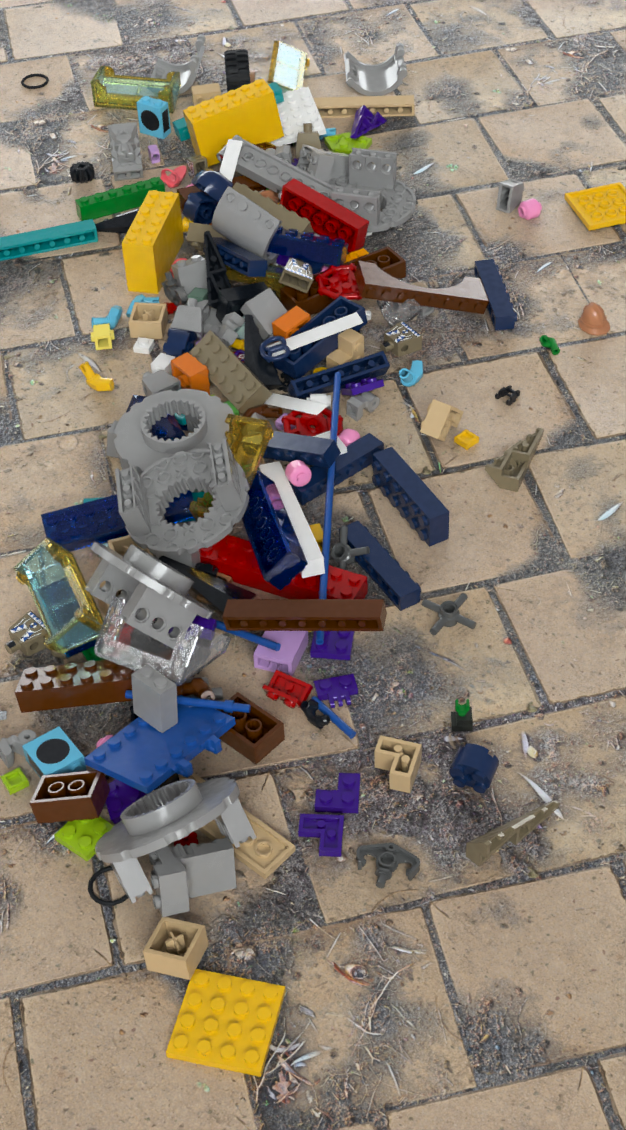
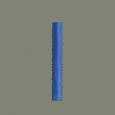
M316 696L311 698L318 702V710L324 715H328L330 721L350 739L356 736V732Z

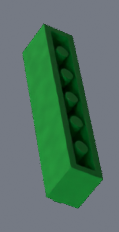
M153 177L149 180L138 181L131 185H124L120 188L81 197L75 200L77 215L81 221L94 220L140 207L149 190L165 192V185L160 177Z

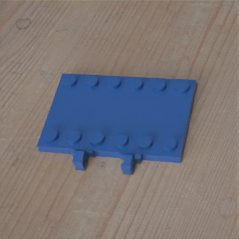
M177 704L178 723L164 733L159 732L142 718L138 717L84 758L85 765L149 794L175 773L186 778L193 774V767L189 761L204 749L214 754L222 751L221 739L219 737L236 725L235 717L216 709Z

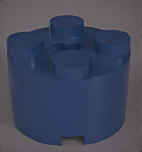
M192 192L188 195L185 202L183 215L193 223L209 225L212 222L217 201L204 192Z
M169 328L167 343L165 342L163 345V352L175 358L186 352L189 353L195 347L194 340L197 341L196 333L190 330Z
M467 743L465 747L459 746L449 769L453 783L461 788L466 785L472 787L478 793H485L486 789L490 787L499 766L498 758L495 755L493 757L490 756L488 749L477 744Z

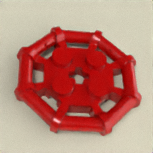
M355 263L339 266L330 265L326 271L318 274L315 279L318 283V293L321 296L325 295L334 300L340 296L348 300H362L354 276L357 267Z
M325 408L318 415L293 410L288 415L282 417L281 422L283 423L284 432L316 436L330 431L332 411ZM341 415L338 416L337 436L343 431V417ZM290 425H295L296 429L291 430Z

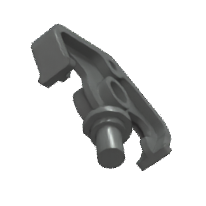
M171 271L166 272L167 281L162 283L166 297L177 307L184 305L188 300L184 286H175L174 284L177 283V280L172 277Z
M394 843L362 845L357 848L356 860L358 870H362V867L366 864L365 855H371L376 858L377 869L375 874L378 877L376 882L378 888L382 889L385 887L386 881L391 879L392 872L397 869L400 863L411 864V868L406 869V876H408L410 881L420 871V859Z

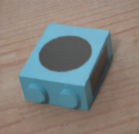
M149 96L142 97L136 102L140 133L161 139L166 138L171 133L168 102L150 98Z
M60 726L22 746L26 761L40 778L42 775L87 770L83 754Z

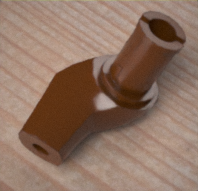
M266 404L258 405L247 409L239 421L244 425L255 412L267 419L279 418L283 411L280 407L272 408Z
M193 678L191 682L184 684L183 696L194 694L199 699L215 700L212 689L202 678Z

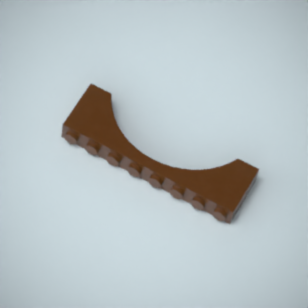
M358 261L354 273L362 298L484 314L489 303L481 278L465 276L461 283L452 287L425 288L398 280L381 270L375 263Z

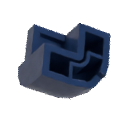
M213 169L201 170L191 181L193 185L216 200L217 203L226 188L233 186L230 180Z

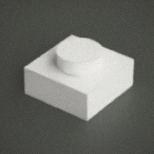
M138 337L133 346L134 352L150 354L155 345L154 339Z

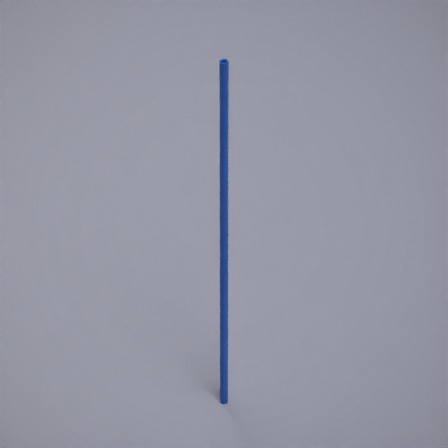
M340 372L334 374L330 439L335 440L336 444L341 386ZM335 462L328 468L322 543L325 574L320 575L319 599H327ZM316 631V644L322 645L324 643V631Z

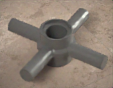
M347 526L340 527V543L335 544L329 554V560L334 559L339 564L338 568L346 570V565H350L354 561L355 556L370 553L368 546L352 549L347 545Z
M461 593L454 602L444 601L441 605L427 599L423 600L422 606L438 613L439 620L430 629L432 635H436L443 626L453 627L457 622L471 629L476 627L477 623L460 615L458 610L468 598L465 593Z

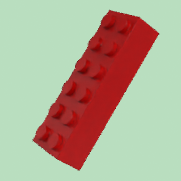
M295 178L283 185L280 204L287 210L296 212L299 217L307 218L311 222V227L315 233L350 253L364 247L369 225L368 220Z

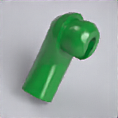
M547 335L540 337L539 341L543 347L551 349L553 355L560 353L557 341Z

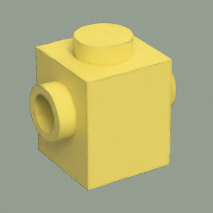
M110 324L93 325V332L90 333L91 341L95 342L96 350L112 349V340H115L114 330H110Z

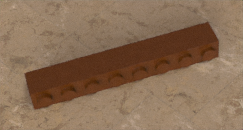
M227 599L222 618L227 631H384L387 611L384 599Z

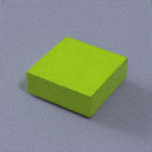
M20 767L0 776L10 795L30 786Z

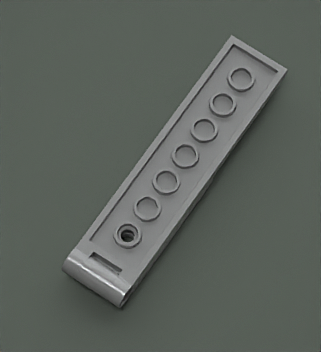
M235 135L232 140L243 141L235 169L236 172L276 193L279 190L282 191L283 185L295 178L331 199V192L334 191V186L242 139L239 135ZM226 145L216 155L221 163Z

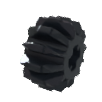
M77 162V164H72L70 167L72 181L76 183H88V181H92L95 177L94 167L89 162Z

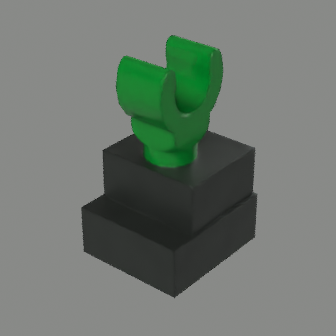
M456 699V712H451L452 732L473 731L472 706H470L469 699L466 700L464 705H460L458 699Z

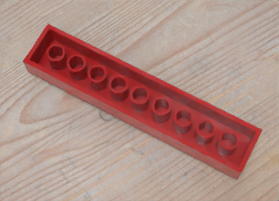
M231 535L225 536L208 548L199 549L201 563L214 565L212 571L218 568V573L232 577L235 583L286 599H319L320 575L302 578L300 572H296L294 561H291L290 553ZM329 565L327 599L365 598L368 593L367 576Z

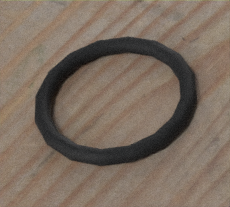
M30 74L22 79L21 84L28 89H37L47 85L49 79L43 74ZM39 76L46 79L43 84L38 86L24 84V81L30 77Z
M108 866L101 868L92 875L88 884V892L96 903L104 906H114L128 899V896L125 894L120 899L104 901L99 899L92 889L95 879L100 874L113 871L112 867Z

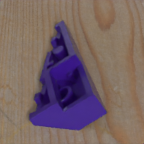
M363 105L356 111L350 137L356 139L384 124L387 120L378 111L373 115Z

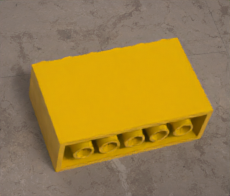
M257 79L253 83L242 85L240 88L217 95L210 100L202 101L200 104L189 106L183 110L195 155L204 156L207 159L208 167L220 162L217 159V153L227 144L228 139H232L235 135H239L242 139L252 144L269 143L284 137L274 92L264 79Z
M149 190L124 237L122 250L128 291L159 294L162 283L166 279L165 273L170 271L171 265L175 261L184 242L179 193Z

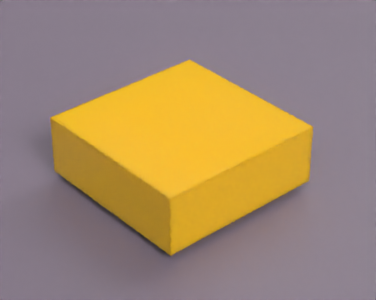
M465 429L454 437V442L468 450L479 442V436Z

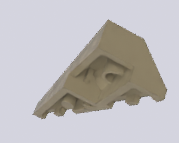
M537 428L534 434L527 435L524 441L520 440L507 449L502 457H496L492 464H486L485 471L500 488L518 492L543 437L544 429Z
M552 800L467 842L466 857L480 866L506 842L511 841L514 845H517L557 810L560 802Z

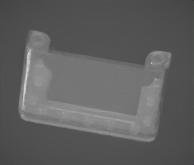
M113 596L96 640L94 652L98 657L135 671L148 664L177 684V686H180L224 654L231 638L192 623L190 631H180L175 648L172 649L120 619L119 615L128 601ZM141 608L136 611L135 615L140 613ZM156 618L152 621V624L156 623Z

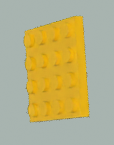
M621 182L565 193L564 199L589 231L626 223V188Z
M196 969L189 981L166 1050V1057L261 1077L285 996V986Z

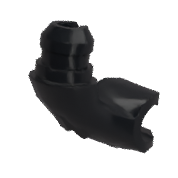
M310 699L308 702L303 701L300 704L307 720L315 727L322 729L330 723L328 715H316L319 705L314 699Z

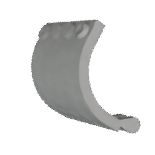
M202 34L198 35L195 43L198 53L197 55H192L187 63L172 64L158 58L147 90L163 96H176L187 91L192 86L206 47L203 46L206 39L205 36Z
M398 43L394 54L389 59L374 65L358 61L347 51L344 54L347 85L366 96H383L394 91L403 83V79L407 76V66L404 64L403 57L405 54L404 45Z
M228 186L214 211L212 228L237 246L267 260V265L277 260L279 255L275 252L272 253L268 247L282 221Z

